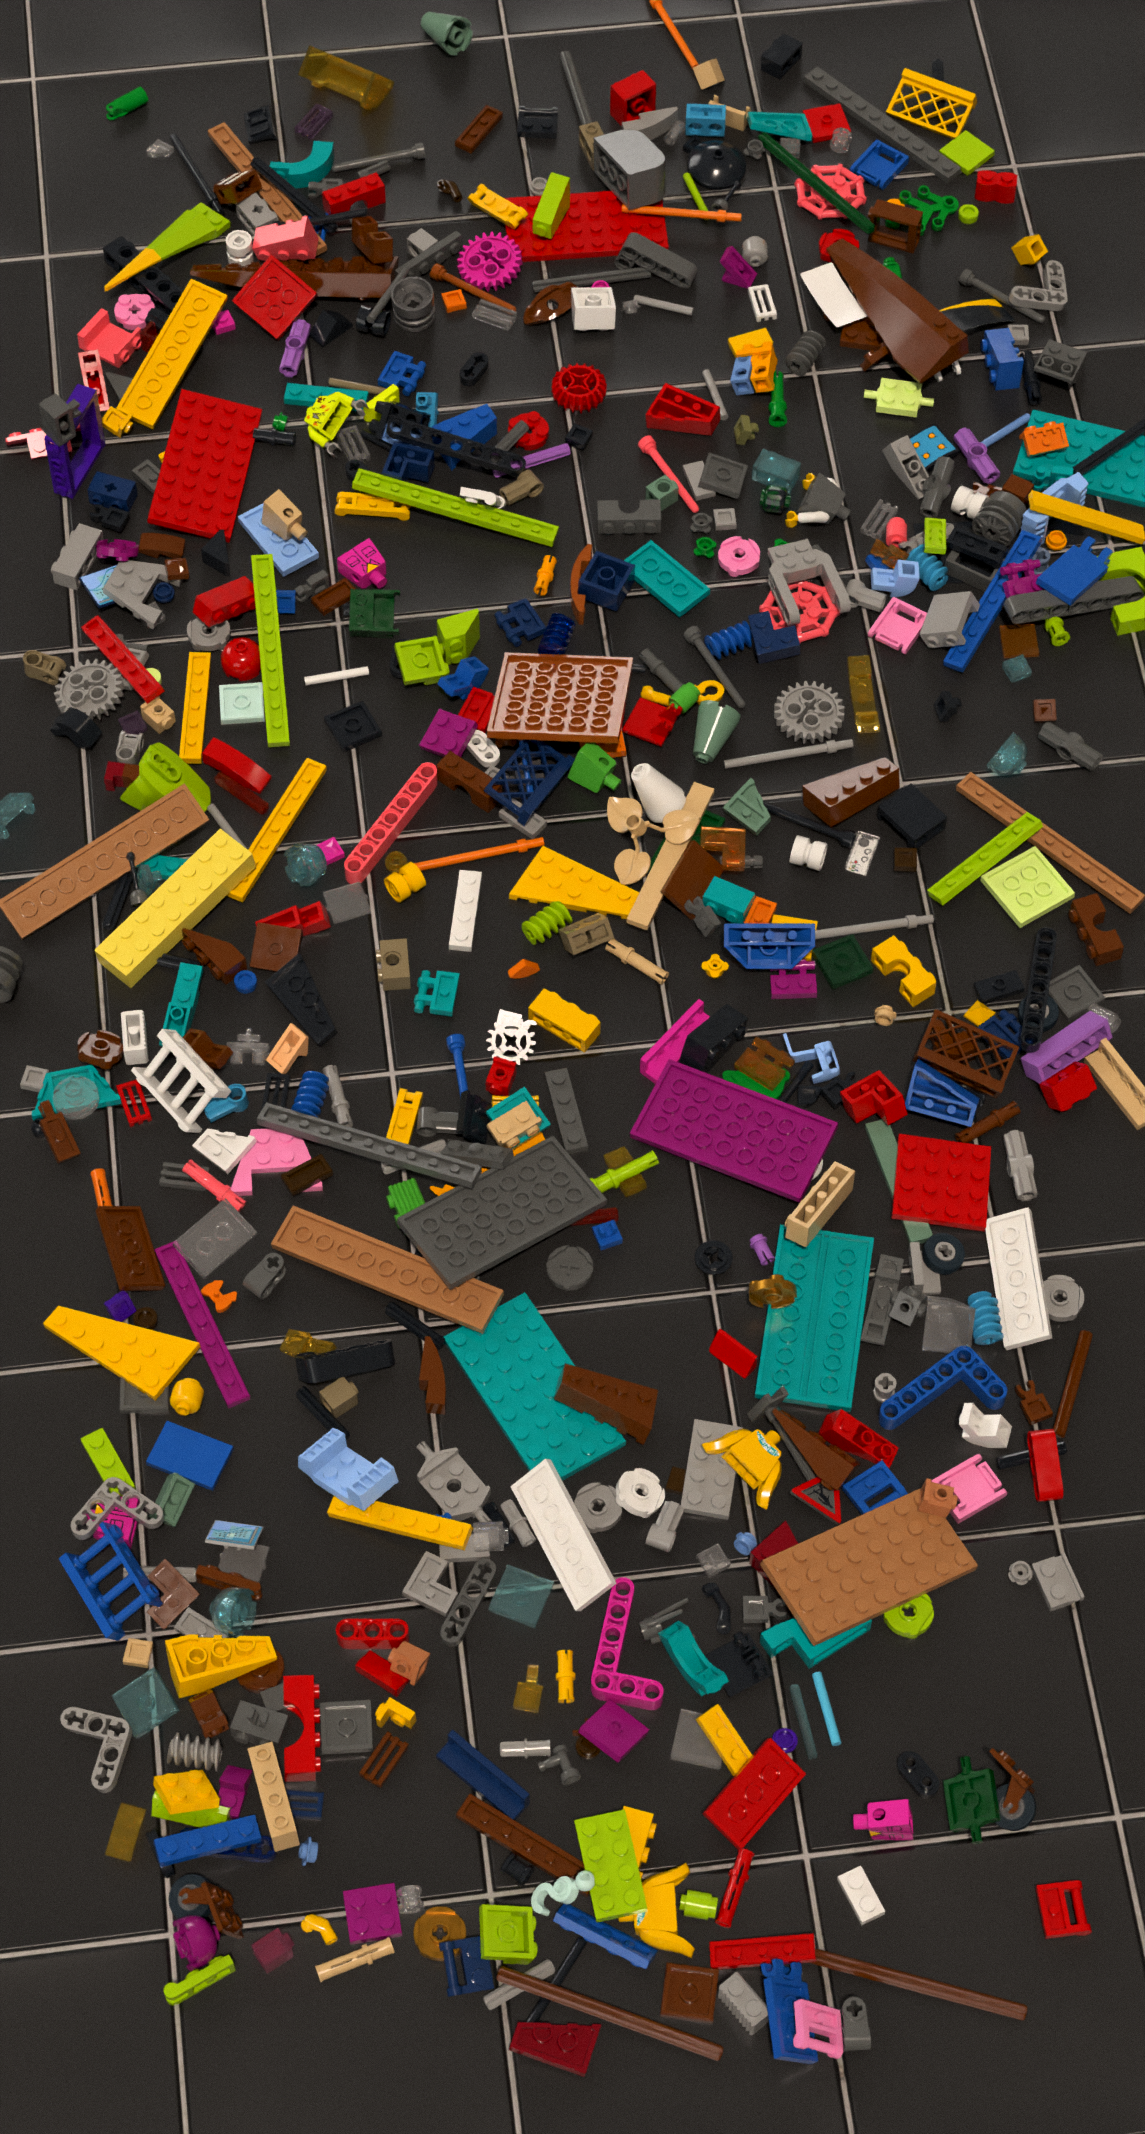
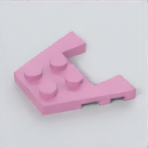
M270 1128L251 1129L249 1135L254 1136L257 1142L240 1160L231 1190L238 1196L253 1195L252 1174L287 1172L310 1160L311 1156L303 1138ZM322 1182L302 1192L323 1191Z

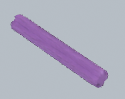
M564 443L523 456L526 461L525 469L570 455L569 445ZM516 461L510 464L511 467L514 469H520L522 467V465ZM492 469L495 478L507 475Z

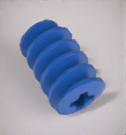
M743 621L742 624L737 623L734 627L729 626L726 630L721 629L719 633L714 632L711 636L706 635L704 639L706 647L718 660L721 659V652L725 657H728L729 649L735 654L737 652L736 646L741 651L744 650V643L748 648L752 647V633L746 621Z
M316 1071L304 1072L291 1110L318 1118L317 1115L321 1114L320 1107L324 1105L323 1100L327 1096L325 1092L329 1090L327 1084L329 1078Z

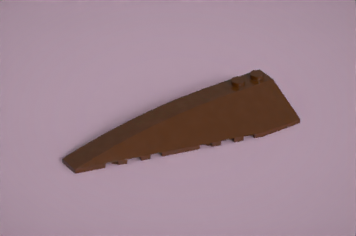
M840 239L826 248L833 263L841 271L843 279L849 284L851 292L857 297V301L869 321L875 326L877 334L883 339L885 347L890 350L894 361L918 383L921 384L969 353L968 335L891 270L844 239Z
M352 256L350 261H344L342 257H333L328 262H324L322 258L311 259L308 263H304V260L300 259L279 261L317 292L318 296L357 297L358 300H367L369 297L380 300L395 279V270L398 268L399 257L393 256L392 262H385L383 265L373 264L367 256ZM251 262V264L241 266L239 263H231L223 268L221 264L193 265L190 275L244 287L262 265H260V262Z

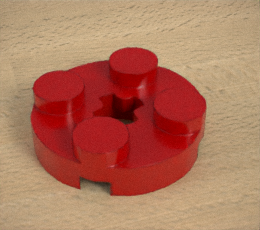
M833 229L832 233H824L819 241L820 258L823 261L833 263L826 248L840 239H844L859 248V241L855 239V235L845 229Z
M531 411L520 414L509 420L508 432L520 420H523L528 425L529 430H532L531 434L526 432L513 446L517 448L518 446L524 447V450L528 451L544 446L546 439L549 437V425L538 412Z

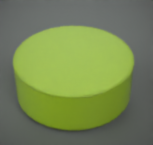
M966 204L960 207L958 218L965 224H972L977 221L979 211L974 205Z

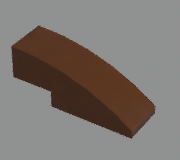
M425 1336L419 1387L420 1390L427 1391L426 1413L445 1415L446 1387L442 1362L431 1337Z

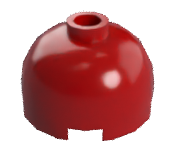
M239 637L226 644L221 653L222 670L229 678L230 676L239 678V681H247L259 675L261 670L259 645L255 641Z

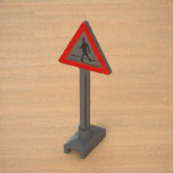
M783 1386L772 1397L769 1393L764 1395L747 1415L751 1422L767 1416L770 1423L774 1424L804 1474L807 1482L793 1488L790 1494L836 1525H839L841 1523L839 1490L833 1489L831 1491L820 1483L822 1479L816 1475L772 1412L789 1395L787 1390Z

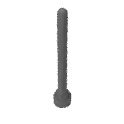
M422 142L416 143L414 146H411V149L334 164L331 169L333 172H340L374 165L384 160L389 162L408 157L417 158L418 160L426 158Z
M968 268L960 275V284L970 287L974 286L1036 322L1044 323L1045 317L1030 308L1013 305L1009 301V296L977 279L974 272Z
M698 626L688 628L683 635L687 642L697 647L737 707L744 708L745 701L702 641L703 633Z

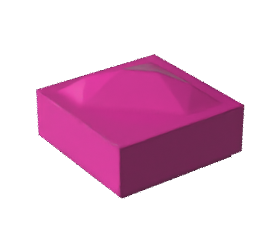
M335 837L314 846L316 853L325 866L345 857V853Z

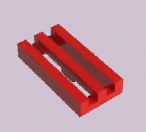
M137 1080L116 1085L129 1126L133 1127L135 1123L143 1124L144 1120L152 1121L140 1083ZM133 1086L136 1087L145 1114L141 1115L131 1089ZM123 1089H127L136 1117L132 1118Z

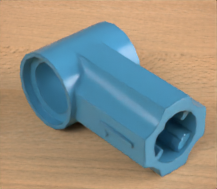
M232 1084L228 1087L231 1092L227 1098H212L204 1108V1112L211 1123L232 1112H242L248 1107L249 1101L243 1085ZM241 1096L240 1099L233 1100L234 1097Z

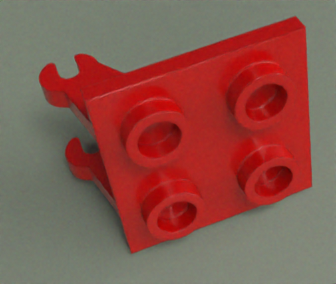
M640 697L622 732L662 747L683 709L680 705L676 709L674 703L669 707H665Z

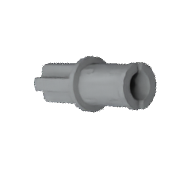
M511 1499L503 1502L501 1509L510 1523L509 1529L514 1531L522 1547L533 1544L536 1541V1537L526 1523L527 1518L521 1516Z
M524 1738V1741L501 1742L500 1756H525V1759H528V1756H550V1740L527 1741V1738Z

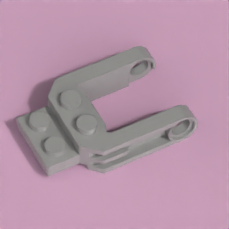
M808 539L768 548L767 554L772 563L769 568L768 584L788 626L800 623V613L787 584L814 578L820 575L833 604H836L839 613L851 610L849 596L829 554L812 549Z

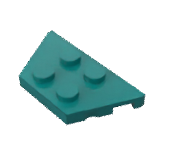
M91 1064L46 1073L43 1088L39 1091L37 1097L38 1102L31 1114L33 1121L39 1117L44 1118L38 1106L46 1100L50 1101L55 1114L62 1112L63 1115L118 1105L121 1104V1099L118 1093L116 1094L110 1088L109 1083L99 1075L97 1069Z

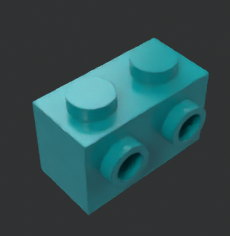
M714 876L703 895L705 907L709 905L715 914L726 918L732 923H744L755 900L754 892Z

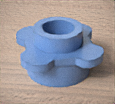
M308 1837L307 1841L305 1840L299 1847L298 1856L302 1859V1866H305L306 1862L315 1863L317 1858L318 1843L312 1842L311 1837Z

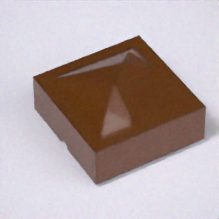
M186 558L165 559L164 566L168 580L189 579Z
M1055 699L1033 700L1034 723L1055 722L1057 720Z

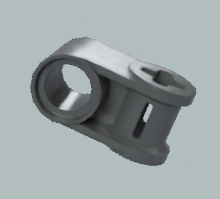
M278 1253L267 1254L247 1274L243 1281V1286L259 1299L264 1300L286 1275L283 1257Z
M850 1997L845 2000L840 2010L843 2051L870 2050L871 2035L866 2005L862 1999ZM850 2007H853L854 2011L858 2012L856 2016H853L852 2012H848Z

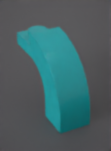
M314 141L312 152L305 160L296 163L270 162V167L295 189L308 187L309 182H319L330 172L334 161L333 142Z
M678 1620L658 1633L671 1660L684 1679L699 1695L715 1693L722 1688V1685L729 1682L726 1674L713 1666L704 1656L687 1625Z

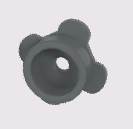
M751 140L748 142L747 148L744 149L743 153L754 159H760L762 157L761 154L766 151V148L761 141Z
M698 513L692 516L693 524L690 526L692 532L709 533L711 531L710 523H712V518L705 513Z

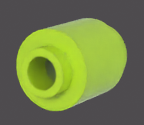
M687 1890V1895H681L679 1910L684 1911L683 1916L708 1920V1918L715 1919L718 1897H712L710 1893Z

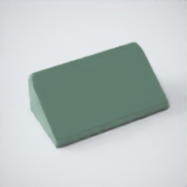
M176 1472L167 1476L155 1501L162 1508L164 1515L163 1523L172 1527L176 1526L195 1485ZM156 1512L153 1515L149 1514V1518L157 1519Z

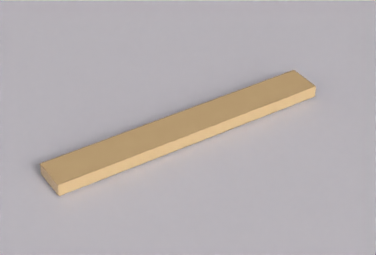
M694 782L682 810L697 814L701 821L714 795V788ZM693 836L683 844H672L667 839L665 840L627 917L628 924L648 930L664 897L660 891Z

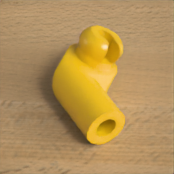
M648 685L642 688L641 698L669 706L670 695L656 692Z
M310 1914L301 1921V1928L304 1932H312L313 1930L320 1932L326 1945H331L338 1940L327 1919Z

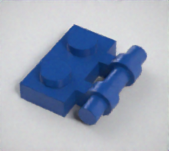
M394 351L378 378V385L385 388L392 384L398 388L403 386L402 393L405 396H409L411 392L415 391L418 379L423 377L426 363L420 361L418 365L413 364L412 356ZM407 373L412 374L410 378L405 377Z

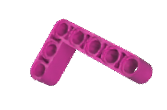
M621 1577L615 1580L617 1584L611 1588L591 1677V1693L598 1700L608 1701L611 1699L616 1704L656 1710L663 1703V1687L658 1681L618 1673L634 1600L633 1582L626 1577ZM625 1589L629 1593L623 1596L619 1595L617 1591ZM615 1612H620L624 1616L622 1618L617 1619L614 1618L612 1614ZM610 1635H615L619 1639L611 1642L606 1638ZM609 1658L614 1662L610 1665H605L601 1661ZM598 1682H606L609 1686L599 1688L596 1684ZM623 1687H630L634 1691L626 1694L621 1689ZM648 1692H655L658 1694V1697L650 1699L646 1694Z

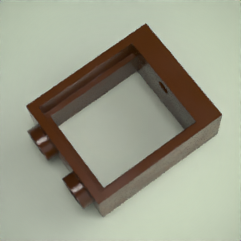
M877 199L874 207L871 206L868 213V218L875 224V231L869 234L868 241L914 254L920 241L923 212ZM880 218L908 225L909 231L906 233L881 226Z

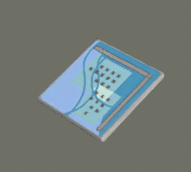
M215 1520L205 1539V1543L224 1545L225 1549L229 1546L237 1547L238 1551L241 1548L254 1550L263 1532V1527Z

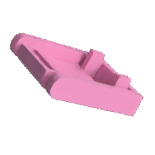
M893 597L870 628L868 637L873 638L876 634L875 640L897 651L902 647L901 653L906 655L919 637L927 613ZM902 611L914 617L915 622L897 615V613Z
M980 1454L971 1457L931 1480L934 1483L954 1487L953 1494L958 1496L960 1504L954 1510L951 1509L950 1514L958 1524L1007 1495V1491L1004 1488L999 1490L1002 1487V1483L986 1461L977 1467L975 1466L982 1460Z

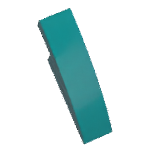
M793 1618L762 1632L760 1644L770 1658L792 1645L810 1669L871 1629L872 1620L813 1646L797 1620Z

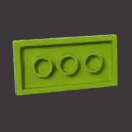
M625 1809L574 1820L585 1871H590L595 1878V1886L589 1892L596 1923L648 1912Z

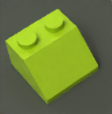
M478 608L437 620L438 642L443 646L444 656L442 657L448 665L460 663L461 659L468 658L480 638Z

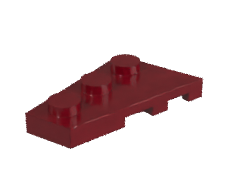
M518 2022L509 2051L584 2077L601 2024L587 2026L572 2023L567 2025H551L550 2023Z

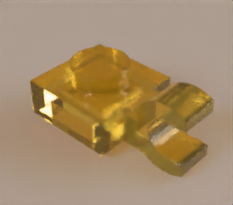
M528 1665L526 1683L518 1682L513 1709L534 1713L539 1712L543 1686L536 1685L539 1666Z

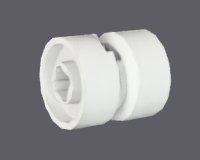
M236 230L227 235L226 248L229 264L239 263L241 266H246L253 262L252 238L248 232Z
M960 486L953 498L951 511L960 515L967 514L968 518L974 520L989 496L980 492L973 494L972 489Z
M797 835L789 862L799 866L807 863V867L820 871L825 860L828 843L814 841L811 844L809 838Z

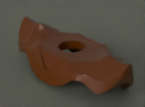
M568 281L561 285H549L542 289L526 308L523 319L524 325L545 323L569 311L572 308L571 288L578 287ZM550 300L555 301L558 308L555 310L548 308L547 302Z

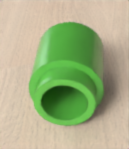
M688 682L686 685L683 684L669 698V706L674 703L677 709L680 705L683 709L681 714H685L698 701V696L701 693L691 682Z

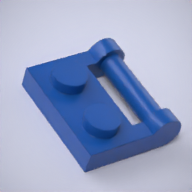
M883 1460L844 1484L842 1488L861 1515L908 1494ZM889 1487L893 1489V1493L873 1506H867L866 1502Z

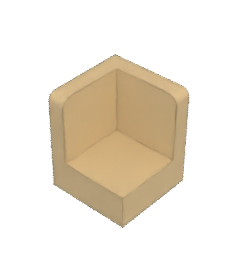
M712 59L693 67L701 89L725 81L717 59Z

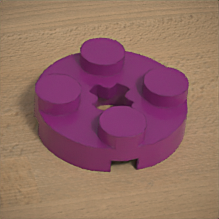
M108 539L99 540L96 542L97 557L109 558V556L116 557L117 561H128L129 557H138L139 545L129 540L114 539V542L108 543Z

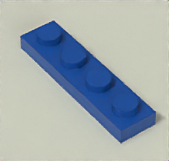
M255 1815L154 1839V1847L159 1866L163 1867L260 1843L261 1834Z
M563 1904L556 1912L553 1920L564 1930L577 1933L586 1941L602 1946L609 1953L627 1959L636 1967L647 1969L658 1951L604 1922L596 1923V1919L593 1916L569 1904Z

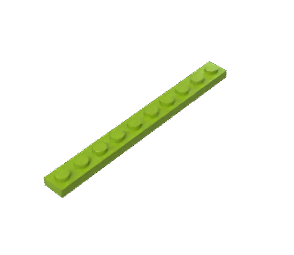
M360 468L352 482V489L550 547H553L559 531V526L484 504L466 502L465 499Z
M273 554L251 555L268 747L290 746Z

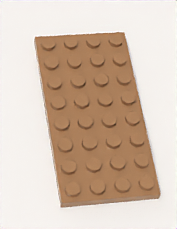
M920 1489L762 1560L761 1567L813 1646L977 1569L978 1564L945 1517L918 1511Z

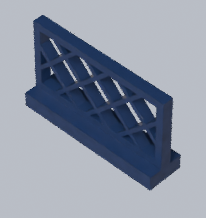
M525 740L485 787L484 792L519 816L517 821L525 826L570 771L575 758L571 755L565 758L543 741ZM530 742L538 746L539 751L530 752L528 744ZM517 757H526L528 765H518ZM531 757H541L542 765H533ZM546 757H553L558 763L547 765ZM529 770L531 778L521 779L520 771ZM534 770H544L545 778H536ZM505 771H515L516 779H507ZM508 784H518L519 792H510ZM523 784H533L534 792H524ZM494 785H503L505 793H498L492 787ZM511 798H521L523 805L519 808L512 803Z

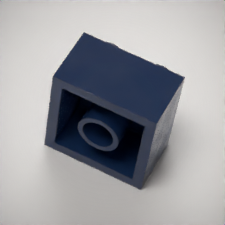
M596 551L578 581V594L586 595L587 601L617 611L635 581V565Z

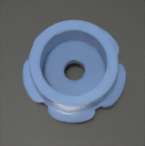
M739 1532L736 1535L737 1539L734 1541V1547L741 1554L749 1555L757 1547L756 1538L751 1533L745 1532L743 1534Z

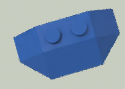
M725 923L724 947L746 969H792L815 947V923Z

